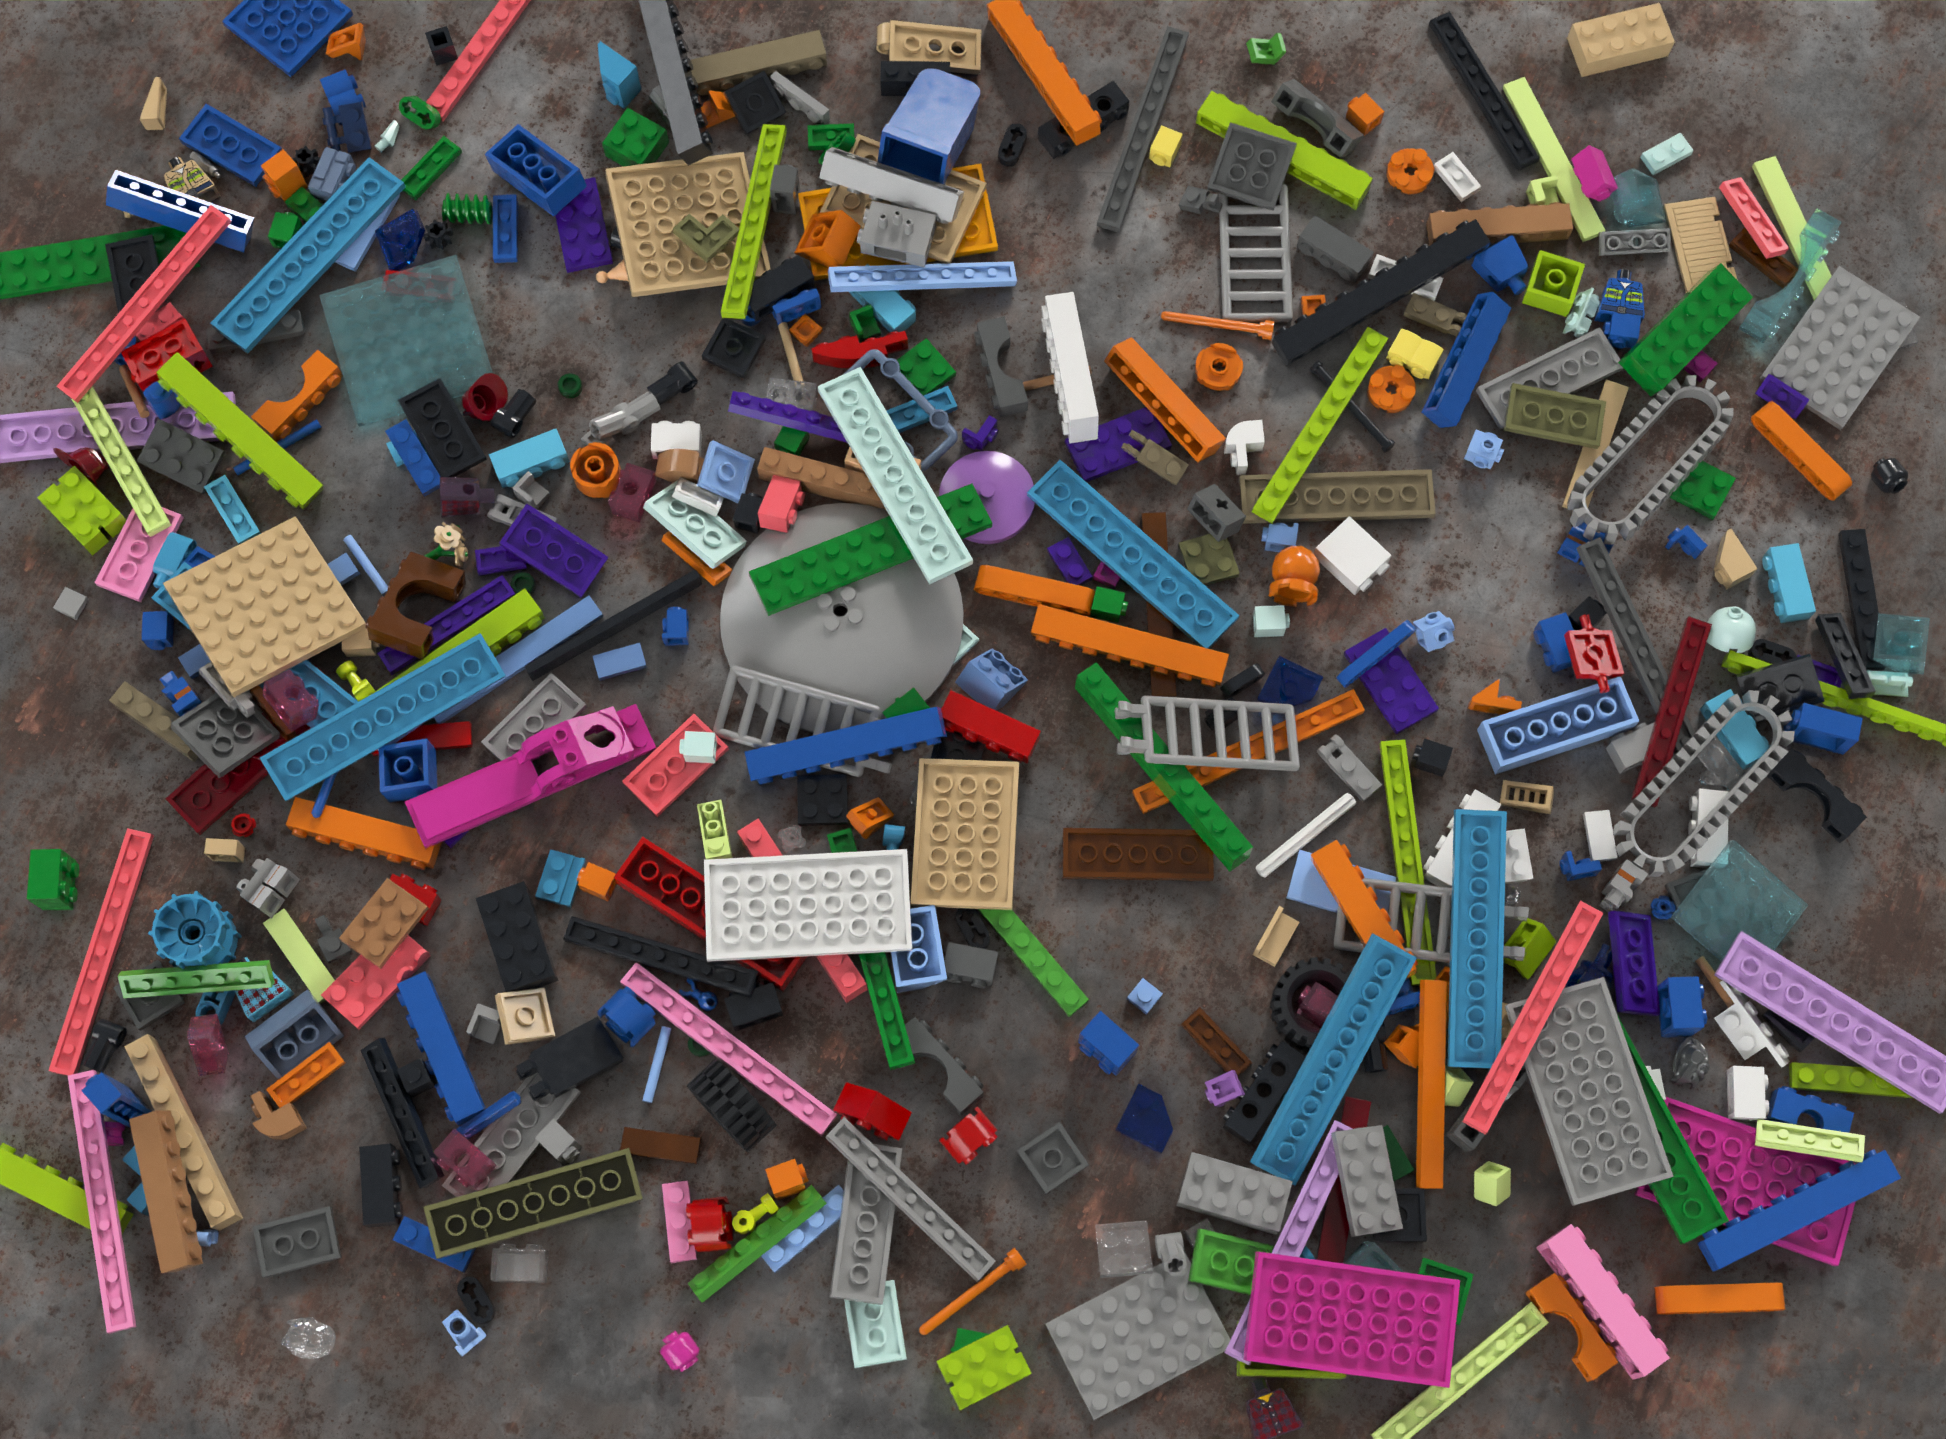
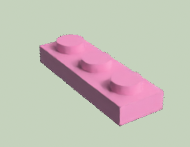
M681 1181L662 1184L670 1262L677 1263L697 1260L696 1249L694 1245H689L687 1232L691 1229V1219L687 1218L686 1205L691 1203L689 1182Z

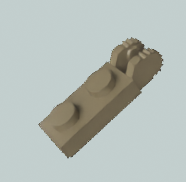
M1413 293L1403 315L1445 334L1449 333L1453 336H1458L1461 327L1452 324V321L1463 324L1467 317L1463 312H1457L1452 308L1416 293Z
M1131 430L1129 436L1142 444V449L1139 452L1127 443H1123L1121 448L1135 457L1137 462L1171 484L1177 485L1189 464L1152 440L1146 439L1141 434Z

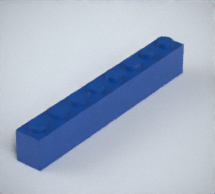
M932 707L745 751L744 753L750 780L758 781L759 785L774 782L773 777L782 775L783 779L796 777L797 772L806 770L807 774L821 771V766L830 764L831 768L845 765V760L853 758L854 762L869 760L868 755L878 753V756L882 757L893 754L892 749L902 747L903 751L916 749L917 743L926 742L927 746L941 743V738L947 737L941 708Z
M1875 1149L1864 1154L1863 1162L1854 1164L1853 1161L1842 1164L1838 1167L1840 1172L1831 1175L1830 1171L1815 1178L1818 1183L1810 1187L1807 1183L1793 1189L1794 1195L1786 1198L1785 1194L1770 1200L1772 1206L1766 1209L1762 1205L1748 1211L1750 1217L1742 1221L1740 1217H1736L1725 1223L1726 1229L1718 1232L1717 1228H1714L1702 1234L1704 1240L1697 1244L1712 1272L1901 1179L1886 1150L1876 1153Z

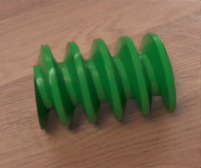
M447 193L442 204V221L449 219L450 223H455L458 219L459 223L463 224L467 219L469 224H473L475 220L478 224H483L486 220L487 224L491 225L493 220L492 202L488 200L486 194H484L482 201H479L478 194H475L473 201H470L468 194H465L464 200H461L459 193H456L454 200H452L450 193Z

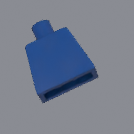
M1513 235L1475 256L1472 268L1495 291L1499 292L1509 286L1512 292L1518 295L1527 288L1522 278L1528 270V264Z

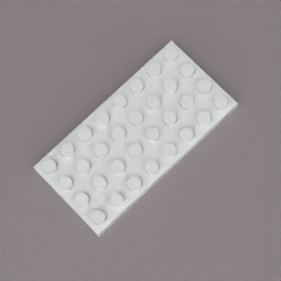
M907 849L704 860L706 953L708 962L912 951Z

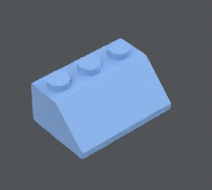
M935 905L910 909L912 951L891 952L897 993L923 989L947 980Z

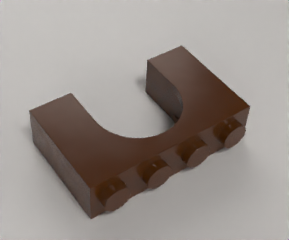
M410 552L408 557L401 561L397 576L390 580L387 593L384 597H380L376 612L367 619L366 629L369 640L424 659L434 641L432 627L406 618L398 611V608L406 598L418 593H429L456 602L466 585L464 570Z

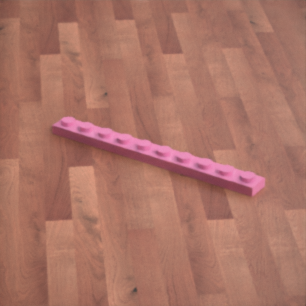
M637 962L620 981L622 986L632 989L639 999L821 1137L836 1119L837 1114Z
M95 1070L69 1075L68 1082L107 1333L110 1334L135 1328L136 1322L104 1117L81 1091L86 1087V1082L97 1074Z

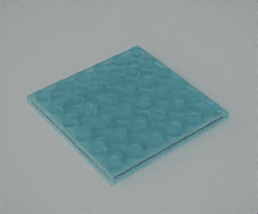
M457 255L319 295L359 427L403 414L404 411L398 400L441 378L453 399L463 396L480 376L485 373H493Z

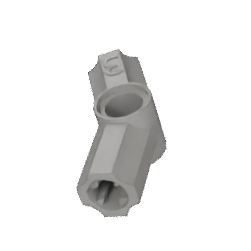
M648 391L630 403H620L610 413L590 420L591 434L595 439L599 440L619 432L629 434L637 429L641 421L661 409L655 396Z

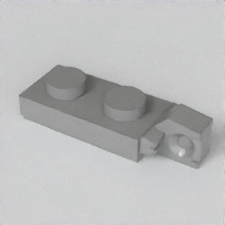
M211 662L199 669V674L233 710L238 708L246 718L255 713V705L250 701L253 699L250 690L233 698Z

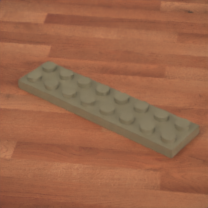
M1432 469L1304 473L1273 523L1345 521L1349 516L1353 520L1434 518L1436 513ZM1274 474L1240 475L1241 511L1246 515L1243 524L1270 523L1252 513V509Z

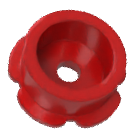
M246 813L235 816L231 823L232 832L237 837H249L253 834V829L256 827L255 819Z

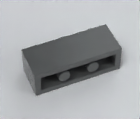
M1315 215L1300 234L1297 247L1302 253L1313 256L1324 267L1332 268L1342 278L1351 280L1354 283L1357 282L1371 263L1374 253Z

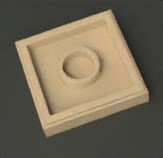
M545 988L503 992L495 995L505 1045L546 1040L555 1037Z

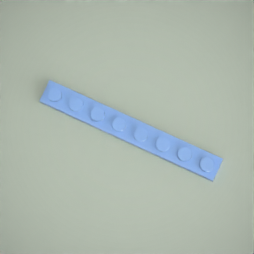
M1013 261L926 264L925 267L916 265H878L828 268L831 292L1016 286L1017 283Z

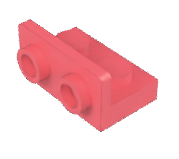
M169 302L156 311L135 336L142 341L184 318Z

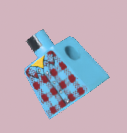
M245 957L238 962H250V960ZM273 971L275 983L272 988L235 990L245 1015L253 1022H256L294 995V992Z

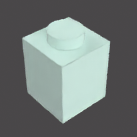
M1284 605L1255 606L1253 611L1254 637L1284 636L1286 628L1290 626L1289 613H1285Z
M685 731V738L680 739L679 752L683 754L685 762L715 763L716 734L714 732Z

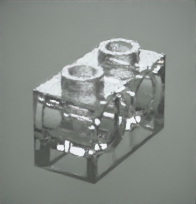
M769 378L766 398L774 401L777 397H784L785 400L778 403L791 404L800 409L815 411L818 395L817 383ZM801 399L809 401L804 405L798 404V401Z

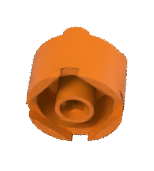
M593 442L583 448L580 447L573 454L570 468L578 490L592 498L610 497L618 488L622 479L621 467L614 451L606 444Z

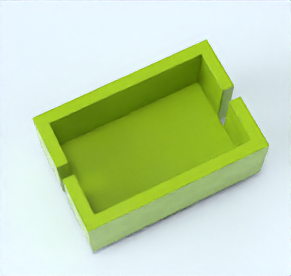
M73 466L58 479L60 482L58 486L53 483L37 498L93 556L109 542L99 529L104 527L109 535L114 538L121 532L126 519Z
M1008 1325L936 1362L946 1384L951 1382L954 1384L949 1390L959 1411L1032 1374L1022 1353L1016 1354L1015 1352L1019 1346Z

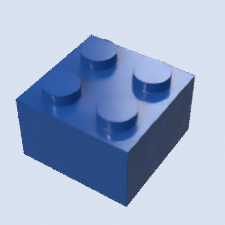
M428 739L389 744L379 748L380 793L389 803L410 800L438 788L436 749Z
M1699 976L1668 977L1658 985L1661 1038L1693 1036L1704 1028V1025L1707 1023V1013L1705 1009H1702L1701 999L1704 998L1703 984L1699 983Z
M1101 1010L1081 1031L1078 1040L1080 1044L1079 1049L1086 1056L1091 1057L1093 1055L1100 1062L1098 1066L1109 1075L1112 1072L1115 1076L1136 1055L1139 1047L1137 1042Z

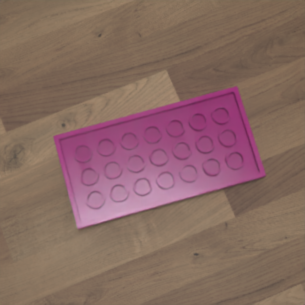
M1666 1097V1100H1664L1729 1221L1736 1217H1740L1742 1221L1750 1217L1748 1211L1761 1205L1766 1209L1772 1206L1770 1200L1783 1194L1788 1198L1795 1194L1794 1188L1805 1183L1810 1187L1818 1183L1815 1179L1816 1177L1829 1171L1831 1175L1840 1172L1838 1169L1840 1165L1849 1162L1843 1159L1755 1146L1756 1128ZM1649 1184L1636 1188V1196L1658 1203ZM1855 1202L1771 1244L1835 1267L1839 1266Z
M1256 1251L1243 1360L1450 1388L1460 1280Z

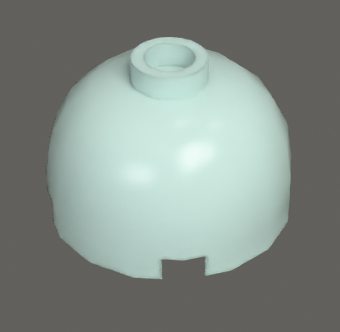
M1735 606L1725 607L1717 610L1709 618L1707 623L1712 624L1707 642L1714 648L1724 652H1729V649H1738L1737 653H1742L1753 646L1756 625L1751 615L1741 608Z

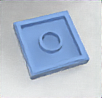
M713 440L709 442L697 486L738 503L741 494H745L755 459Z

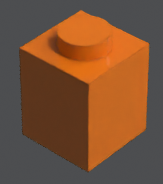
M1366 93L1359 98H1353L1347 105L1346 118L1364 136L1382 121L1384 111Z
M588 862L586 868L583 867L578 874V886L581 891L609 901L617 884L614 879L616 873Z

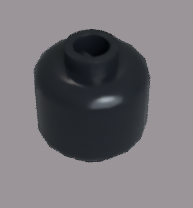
M1882 458L1874 464L1871 479L1882 492L1895 494L1905 488L1908 483V471L1896 458Z

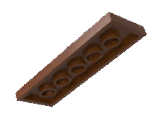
M1063 828V879L1213 881L1214 879L1213 852L1195 830Z

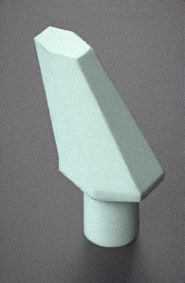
M395 120L380 135L382 139L375 145L379 152H382L388 146H394L400 127Z

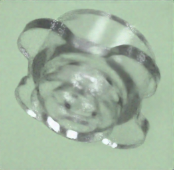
M793 825L778 832V838L783 842L782 849L784 852L790 853L792 849L805 847L806 840L802 838V829L799 825Z

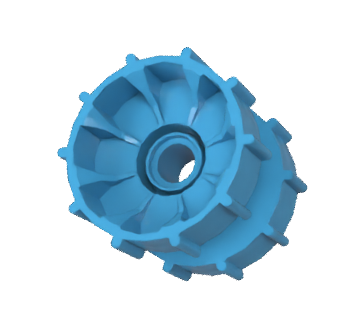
M195 891L194 894L180 896L172 894L171 900L166 902L159 910H154L156 916L153 921L152 931L148 932L153 937L154 943L158 948L157 955L163 959L169 958V964L173 967L179 966L181 969H184L185 966L228 963L231 959L235 960L236 956H234L237 948L238 938L242 936L237 932L231 920L233 915L228 911L222 912L220 910L222 906L217 901L212 903L198 891ZM195 930H200L199 937L191 940V934Z

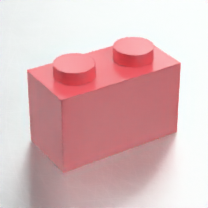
M773 475L758 511L760 527L788 533L791 524L794 525L796 522L798 506H802L804 502L805 492L802 491L801 481Z

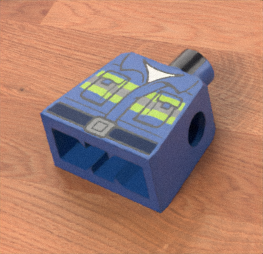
M1618 270L1617 279H1608L1603 289L1594 321H1609L1612 313L1641 317L1640 324L1642 323L1645 316L1643 287L1640 282L1631 281L1632 272L1630 270Z

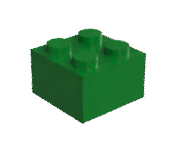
M627 108L602 142L605 157L624 167L655 163L669 144L667 129Z
M31 849L27 900L42 910H73V904L77 901L78 896L77 888L75 887V878L79 876V864L62 849Z

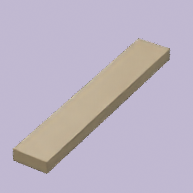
M1607 379L1604 382L1599 400L1606 401L1600 447L1598 449L1582 447L1562 507L1567 508V502L1576 480L1581 475H1584L1589 466H1592L1594 461L1599 456H1602L1603 451L1609 446L1629 387ZM1594 490L1586 497L1587 508Z

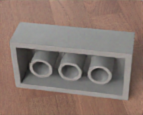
M1192 1152L1189 1156L1176 1206L1277 1235L1280 1232L1293 1181Z

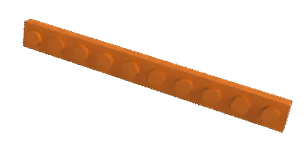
M1352 689L1295 715L1298 743L1363 714L1365 709L1355 690ZM1286 720L1272 726L1275 753L1288 748ZM1263 731L1249 737L1251 759H1265ZM1240 741L1226 747L1227 758H1241ZM1217 752L1208 755V757H1217ZM1185 766L1202 787L1243 769ZM1153 781L1132 791L1143 814L1170 802Z

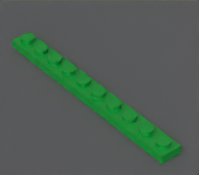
M851 828L827 835L832 853L858 852ZM860 953L861 964L889 1068L894 1070L914 1064L915 1059L886 953Z

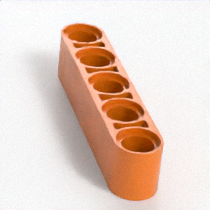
M1769 401L1751 416V422L1755 428L1824 497L1834 501L1852 486L1850 476L1778 404Z
M980 565L974 590L982 595L1035 607L1041 604L1086 617L1090 616L1095 595L1094 590L1084 586L990 565Z
M1783 1283L1654 1287L1658 1315L1786 1310Z

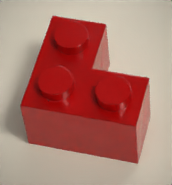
M847 1082L833 1111L842 1115L840 1120L845 1117L853 1126L856 1123V1125L868 1131L873 1129L875 1131L873 1135L885 1141L888 1138L899 1140L912 1114L911 1111L878 1091Z

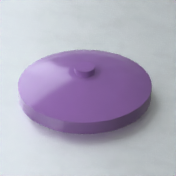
M995 451L975 452L960 458L945 473L940 485L939 496L973 484L992 521L991 528L964 539L979 544L1000 543L1017 535L1028 524L1033 514L1035 502L1027 496V492L1034 484L1027 470L1014 458Z

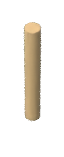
M783 322L778 327L797 390L805 387L788 325L786 322Z

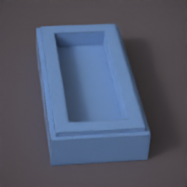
M640 643L593 656L599 681L647 668Z

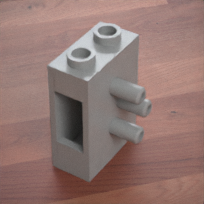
M872 201L870 209H865L863 216L865 226L864 229L859 230L857 237L861 253L925 267L936 229V215Z

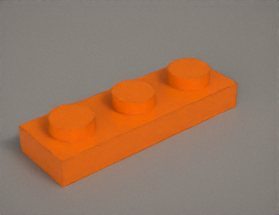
M670 531L663 535L662 541L711 585L716 586L730 576L732 569L723 562L712 569Z
M328 1042L266 1090L279 1108L288 1103L293 1104L346 1064V1062L332 1043Z

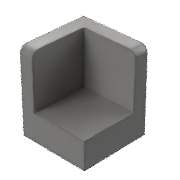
M529 471L512 488L520 502L525 505L527 503L537 510L551 496L549 491L534 480L533 475Z
M477 1004L467 1028V1034L470 1037L494 1044L501 1029L498 1010Z

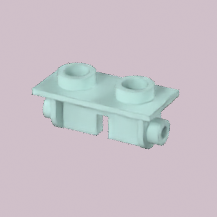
M1594 288L1576 295L1573 302L1574 307L1565 320L1564 334L1573 331L1574 336L1579 338L1588 333L1592 320L1585 316L1593 318L1600 304L1599 296L1592 294Z
M1866 670L1876 691L1874 695L1908 697V686L1911 687L1913 684V678L1908 677V673Z

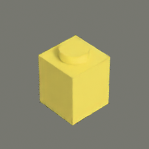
M1161 125L1150 148L1149 159L1159 166L1170 168L1181 146L1183 134Z

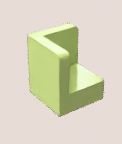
M1557 175L1530 181L1526 191L1530 204L1549 205L1553 202H1559L1555 190L1558 182Z
M1445 1065V1106L1459 1107L1474 1083L1460 1067H1448Z
M1488 1161L1474 1171L1475 1199L1497 1207L1510 1196L1511 1168Z

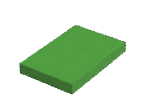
M1200 1228L1197 1230L1188 1281L1251 1295L1256 1251L1272 1253L1274 1246Z

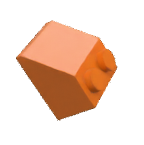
M843 210L815 213L812 215L794 253L826 267L842 266L848 258L850 248L856 241L861 226Z

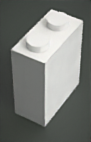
M1350 516L1326 537L1314 551V555L1319 562L1354 595L1360 590L1366 591L1373 583L1371 579L1377 574L1381 576L1390 567L1388 563L1391 554Z

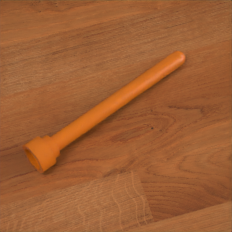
M1168 311L1161 313V319L1164 321L1258 333V336H1262V339L1272 340L1274 321L1265 320V322L1255 324Z
M1013 1248L1006 1253L1005 1262L921 1325L919 1332L922 1335H927L1010 1270L1012 1272L1016 1269L1019 1271L1026 1266V1262L1018 1251Z

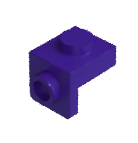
M989 415L977 434L964 428L962 431L964 444L971 449L983 451L988 442L992 443L998 435L997 419Z

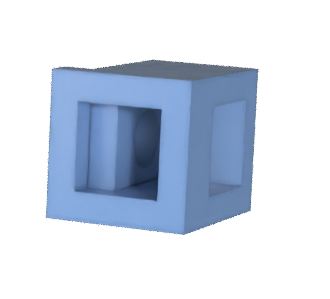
M1284 523L1269 524L1268 528L1263 527L1261 541L1265 542L1264 550L1280 552L1287 547L1296 546L1299 524L1294 523L1293 527H1288Z

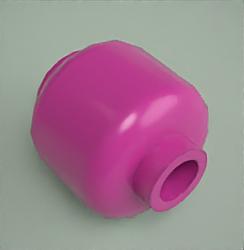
M675 1330L663 1339L665 1344L661 1347L660 1354L672 1370L679 1369L683 1372L699 1360L697 1358L700 1351L699 1347L688 1332L678 1334Z

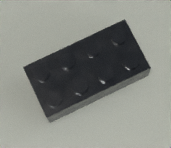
M524 881L475 898L506 992L537 989L559 981L529 889Z

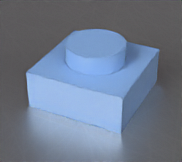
M1142 978L1129 994L1127 1000L1147 1015L1163 993Z

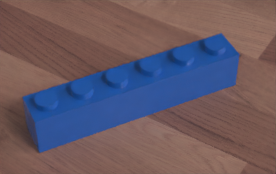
M115 170L107 185L106 205L187 233L208 207L212 205L232 221L214 243L244 253L252 237L254 218L117 170Z
M1494 292L1477 294L1424 405L1422 413L1439 428L1454 427L1461 420L1462 412L1471 398V393L1480 379L1484 365L1488 362L1492 348L1498 341L1499 333L1507 321L1511 307Z
M424 971L398 983L397 986L400 991L396 995L401 1006L406 1005L409 1014L406 1015V1019L410 1028H416L419 1035L415 1040L420 1051H425L429 1059L425 1061L426 1067L430 1075L435 1074L438 1083L435 1084L437 1093L440 1098L445 1097L448 1104L444 1108L450 1122L454 1120L456 1124L461 1126L484 1111L486 1107L431 977Z

